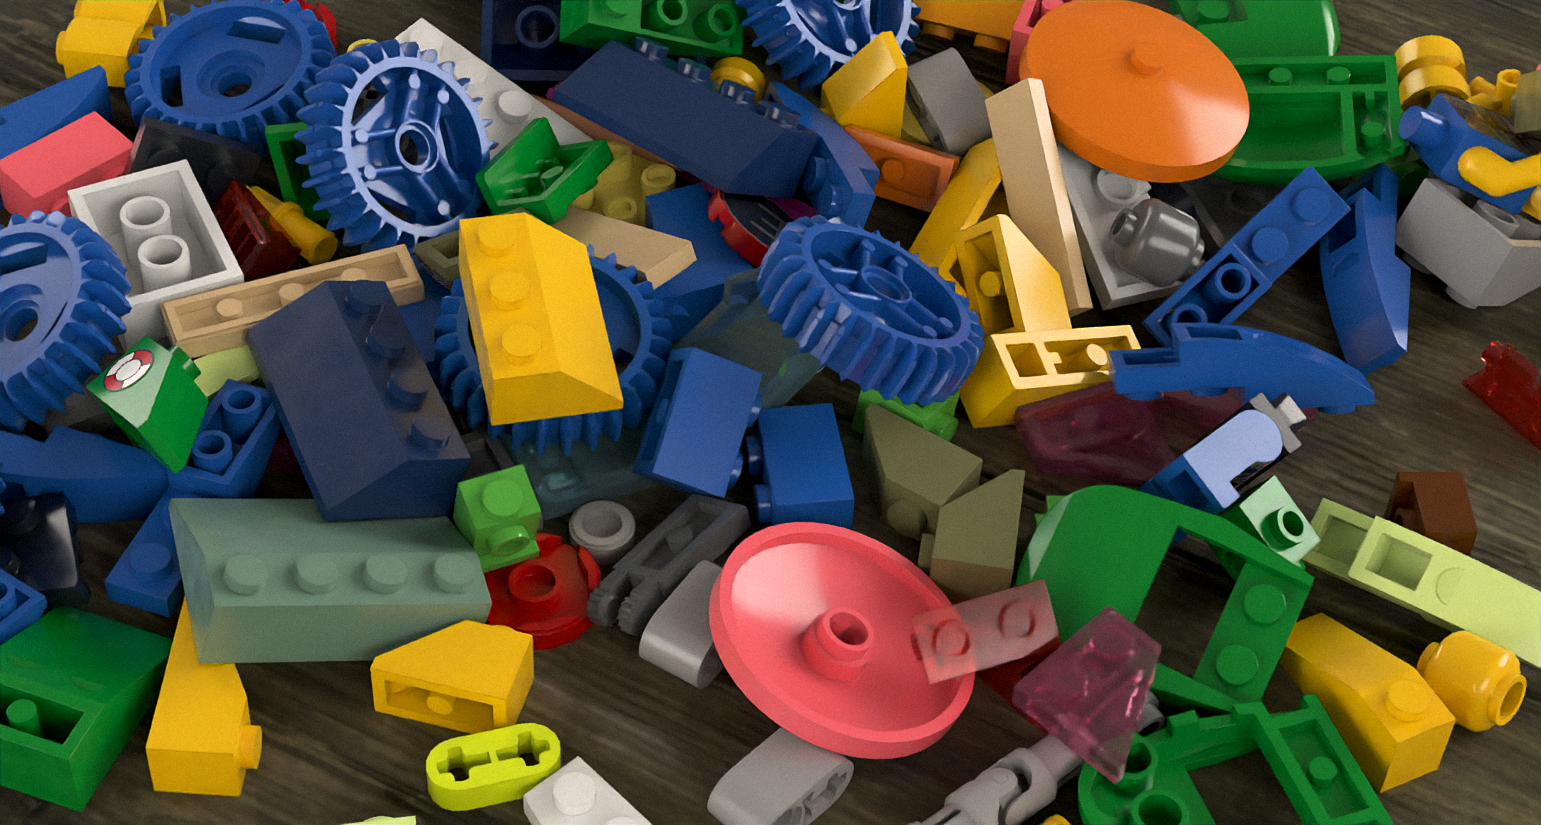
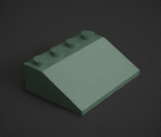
M170 498L168 509L199 664L374 660L376 656L464 620L485 624L491 609L492 601L477 551L447 516L323 521L314 499Z

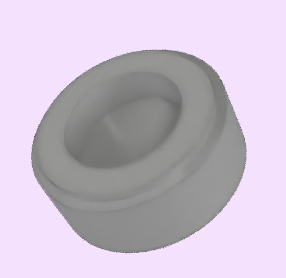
M598 500L586 503L576 509L570 518L569 544L576 550L578 544L589 551L597 565L617 563L634 548V517L626 507L613 501Z

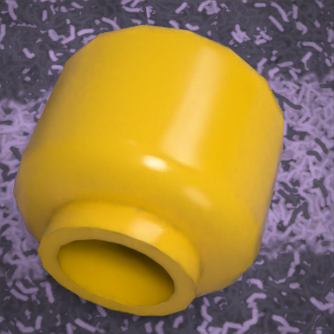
M1456 631L1444 638L1441 643L1432 642L1420 656L1416 668L1456 718L1455 724L1472 732L1489 730L1495 724L1498 726L1507 724L1517 713L1526 692V678L1521 675L1520 662L1514 653L1470 631Z

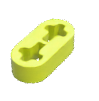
M522 723L451 738L434 747L426 759L428 793L433 802L441 808L451 811H467L522 799L524 794L561 769L559 739L552 730L536 723ZM532 753L533 758L539 761V764L526 766L523 758H519V755ZM463 768V772L469 779L455 781L452 773H449V770Z

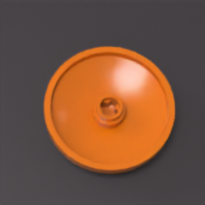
M1075 0L1067 2L1047 12L1036 23L1021 55L1019 64L1020 81L1026 78L1042 80L1054 137L1081 158L1121 176L1158 183L1185 182L1205 177L1218 170L1231 158L1248 126L1250 115L1248 95L1241 77L1230 60L1201 32L1184 21L1148 5L1128 0Z

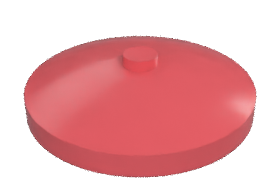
M792 522L770 526L752 534L734 549L713 585L709 600V625L714 645L725 669L739 689L761 712L790 733L811 744L835 753L857 758L893 759L921 752L940 740L955 723L970 699L975 679V660L969 635L956 609L942 590L920 568L903 555L873 538L843 527L815 522Z

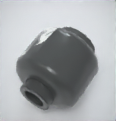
M1156 198L1145 199L1132 210L1129 208L1121 210L1115 218L1109 233V239L1115 242L1114 261L1122 271L1158 288L1168 287L1176 281H1186L1194 273L1204 251V241L1200 238V228L1197 221L1192 216Z

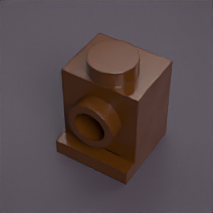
M1397 473L1384 514L1385 519L1466 556H1470L1478 529L1463 473Z

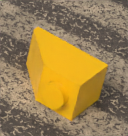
M892 31L879 33L822 84L821 105L819 109L837 122L844 130L846 126L855 124L901 139L908 65Z
M998 214L953 233L966 295L969 300V308L978 313V324L983 327L985 333L983 341L990 334L1072 329L1059 273L1007 215Z
M464 620L376 656L370 667L375 711L469 734L515 725L534 680L533 635L517 632L503 625L491 626Z

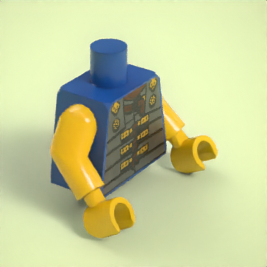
M1507 69L1501 71L1497 75L1494 94L1487 95L1481 92L1461 100L1441 93L1433 98L1427 109L1416 105L1406 110L1399 123V135L1401 138L1409 141V144L1440 179L1518 215L1537 185L1541 184V154L1535 150L1524 136L1513 134L1514 125L1506 116L1495 112L1499 110L1500 112L1511 114V100L1517 91L1518 75H1521L1519 70Z

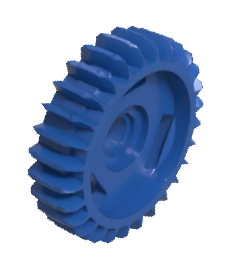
M211 0V4L200 8L190 3L189 13L181 17L170 13L169 20L171 24L167 27L154 25L152 27L154 40L141 39L139 41L140 54H133L129 58L130 70L124 74L126 102L137 131L142 117L146 116L258 145L261 157L268 154L271 156L265 137V127L303 122L296 115L300 109L310 105L305 99L303 92L317 84L315 74L329 67L330 61L337 57L334 44L331 43L324 23L318 21L312 10H303L297 0H290L286 4L283 0H227L222 2ZM181 79L183 105L170 107L167 105L169 96ZM242 84L250 86L241 95L235 97L223 96L231 87Z
M736 0L734 3L736 6L746 8L748 17L743 20L741 26L753 27L757 38L753 41L752 46L763 45L769 53L765 65H772L775 62L779 63L782 66L781 80H788L796 76L799 92L813 88L814 95L817 98H821L822 84L879 33L893 32L907 63L906 56L916 49L912 38L920 32V26L911 19L919 15L921 7L912 3L911 0H845L844 4L836 0Z
M396 39L380 43H367L337 56L334 60L330 61L329 67L315 74L317 84L303 92L305 99L310 105L303 107L296 113L297 117L308 125L307 129L297 132L293 138L306 145V154L298 157L295 162L308 165L311 177L302 184V187L315 188L320 199L312 209L316 211L327 209L331 214V218L326 226L327 230L333 231L344 228V246L350 247L361 244V254L405 244L410 256L415 255V244L458 230L460 219L484 217L491 213L475 177L490 161V151L499 145L497 142L488 140L485 130L486 127L491 125L493 120L481 119L477 107L483 98H470L466 90L470 83V78L464 77L455 80L453 78L454 62L447 61L438 64L437 51L435 49H428L420 52L416 41L400 44ZM371 81L380 95L351 124L358 97L364 87ZM402 134L409 136L416 144L418 158L415 165L409 164L401 155L399 140ZM376 199L407 213V221L405 222L392 215Z
M37 209L31 212L28 219L16 213L11 215L7 227L0 224L1 431H5L8 428L14 432L21 433L25 429L28 418L36 424L43 425L46 421L47 410L52 407L57 411L65 412V399L73 392L86 395L82 384L91 374L100 375L102 373L101 368L98 366L102 358L107 355L117 354L115 346L111 344L112 338L125 334L127 331L125 324L119 319L130 313L132 309L125 297L132 288L125 277L127 268L120 258L117 257V253L112 249V246L96 231L94 232L75 216L68 217L59 211H53L46 215ZM38 318L37 325L33 331L23 340L17 341V336L21 329L31 320Z
M814 215L811 219L807 216L799 217L795 222L787 223L784 229L779 232L763 257L762 264L757 271L759 277L755 284L761 293L759 300L761 305L769 308L768 317L770 321L782 324V336L794 338L800 344L799 353H810L820 361L819 368L828 366L840 374L841 381L848 378L858 383L863 393L870 389L876 390L885 401L897 396L904 405H911L915 401L919 402L922 406L930 405L932 402H945L950 395H954L959 387L963 386L975 368V364L985 347L983 342L985 333L983 327L978 324V313L968 309V297L955 293V282L943 280L938 275V267H929L919 259V253L912 255L901 248L900 241L892 243L882 238L879 230L873 233L865 231L858 221L848 226L839 217H832L829 221L822 215Z
M592 244L587 246L613 360L617 363H630L618 376L624 401L623 409L491 426L478 359L473 350L475 345L461 278H456L451 287V296L442 298L440 317L436 318L434 327V343L436 344L434 345V364L436 365V370L439 371L441 390L450 393L453 411L467 409L466 420L469 428H474L488 422L487 435L490 442L497 439L503 433L511 435V447L514 452L524 440L536 442L537 453L540 457L545 453L548 444H561L564 454L568 457L571 454L573 442L583 441L589 450L594 452L597 448L598 435L603 434L612 442L617 443L621 436L622 425L637 430L641 422L642 412L651 413L663 373L667 366L670 351L673 348H671L672 343L670 342L672 334L671 322L665 319L664 301L653 299L652 282L645 281L636 284L637 270L635 266L631 265L618 271L616 269L617 257L615 253H611L601 261L594 258Z

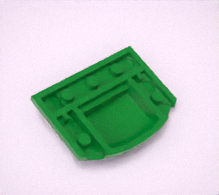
M1166 0L1173 15L1180 14L1187 24L1211 40L1227 58L1335 56L1336 51H1339L1340 28L1331 0Z
M1396 55L1228 58L1244 83L1249 100L1250 115L1245 134L1231 158L1218 170L1209 174V176L1240 184L1286 187L1305 168L1311 165L1326 182H1331L1367 171L1391 157L1394 158L1404 153L1405 142L1400 137L1398 129L1402 113Z

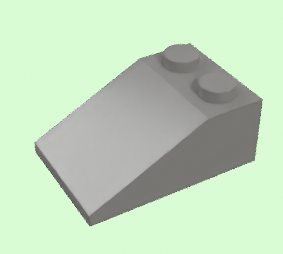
M1424 179L1396 223L1395 244L1405 251L1402 257L1409 265L1423 273L1435 274L1448 285L1445 291L1453 300L1472 309H1476L1477 306H1505L1541 286L1540 220L1520 210L1518 215L1513 214L1442 179Z

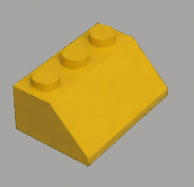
M525 212L460 219L459 272L491 426L623 409L624 401L586 245Z

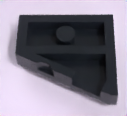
M143 116L122 176L187 159L214 213L233 209V203L238 198L237 191L243 186H251L262 155L258 145Z
M63 491L32 497L22 496L5 499L3 504L5 513L0 515V569L46 596V609L89 604L91 598L90 587L82 578L79 565L85 562L82 544L76 537L79 529L76 510Z

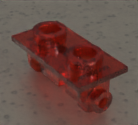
M1494 341L1485 348L1481 355V359L1486 363V367L1463 379L1461 384L1541 451V382L1538 383L1536 381L1539 369L1517 352V348L1512 343L1503 345L1499 341Z
M1044 579L910 616L915 634L910 635L912 650L916 660L923 662L928 684L1062 647Z

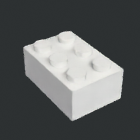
M187 159L67 191L72 217L75 216L105 239L127 268L125 277L132 288L125 297L132 309L130 313L119 318L125 324L127 331L125 334L118 335L125 353L146 335L155 342L167 336L161 319L160 303L244 283L243 273Z

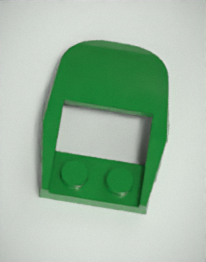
M1095 485L1080 489L1066 496L1054 505L1041 520L1019 565L1014 597L1019 619L1028 634L1033 636L1039 645L1063 661L1069 662L1072 660L1098 676L1101 685L1121 694L1126 691H1132L1135 694L1150 691L1160 702L1164 703V707L1180 712L1195 710L1198 706L1219 713L1230 714L1233 704L1262 700L1312 588L1315 577L1225 518L1137 490L1116 485ZM1177 529L1230 551L1246 560L1192 679L1123 647Z
M1316 694L1302 695L1299 710L1269 714L1263 702L1256 701L1233 704L1230 714L1199 719L1195 710L1168 716L1166 728L1144 737L1133 731L1101 746L1098 751L1092 753L1086 760L1078 780V808L1084 825H1216L1192 782L1188 771L1218 764L1260 749L1304 825H1394Z

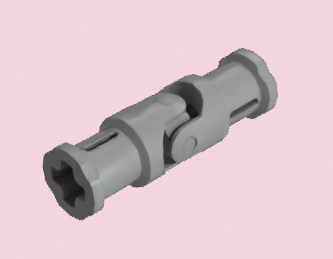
M1070 718L1058 720L1049 726L1048 736L1029 749L1016 748L982 772L975 780L967 782L945 798L944 808L922 823L915 821L907 825H1020L1056 799L1057 789L1074 777H1079L1086 760L1098 749L1092 742L1088 732L1078 722Z

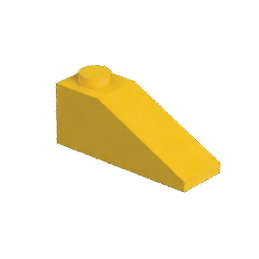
M1131 325L990 334L983 341L985 347L975 364V368L963 386L959 387V390H961L959 397L973 428L1022 424L1116 394L1109 377L1108 351L1141 349Z
M185 596L145 748L154 791L240 797L246 769H257L262 749L261 726L251 725L247 695L235 664H199Z
M1322 612L1296 622L1279 659V663L1304 695H1317L1359 767L1378 792H1385L1437 770L1456 718L1413 666Z

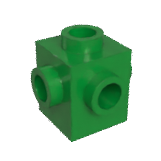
M1275 475L1239 494L1240 497L1216 514V516L1227 519L1303 570L1306 569V565L1301 558L1321 541ZM1207 542L1236 583L1246 560Z

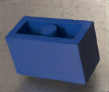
M695 347L671 350L632 474L691 495L695 493L711 498H724L726 490H730L735 485L742 469L743 455L739 453L745 429L753 425L762 405V393L758 391L763 373Z
M833 404L760 409L755 420L754 436L744 437V460L747 475H758L759 484L753 487V503L757 524L768 523V527L783 523L815 522L852 530L855 499Z

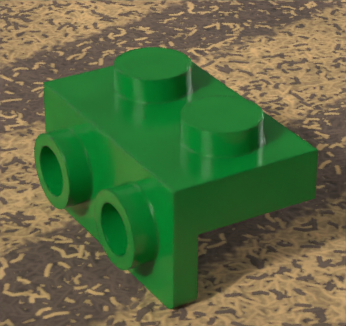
M542 117L533 119L476 174L475 179L493 216L523 207L542 222L551 226L561 221L568 214L567 207L579 195L590 191L597 185V177L615 159L606 139L560 146L548 119Z

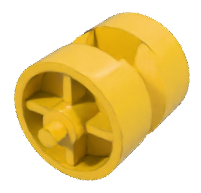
M1435 35L1421 36L1406 42L1394 53L1396 55L1400 103L1404 113L1407 109L1416 105L1427 109L1433 98L1441 93L1461 100L1471 97L1470 88L1466 82L1467 74L1463 54L1459 46L1452 40Z

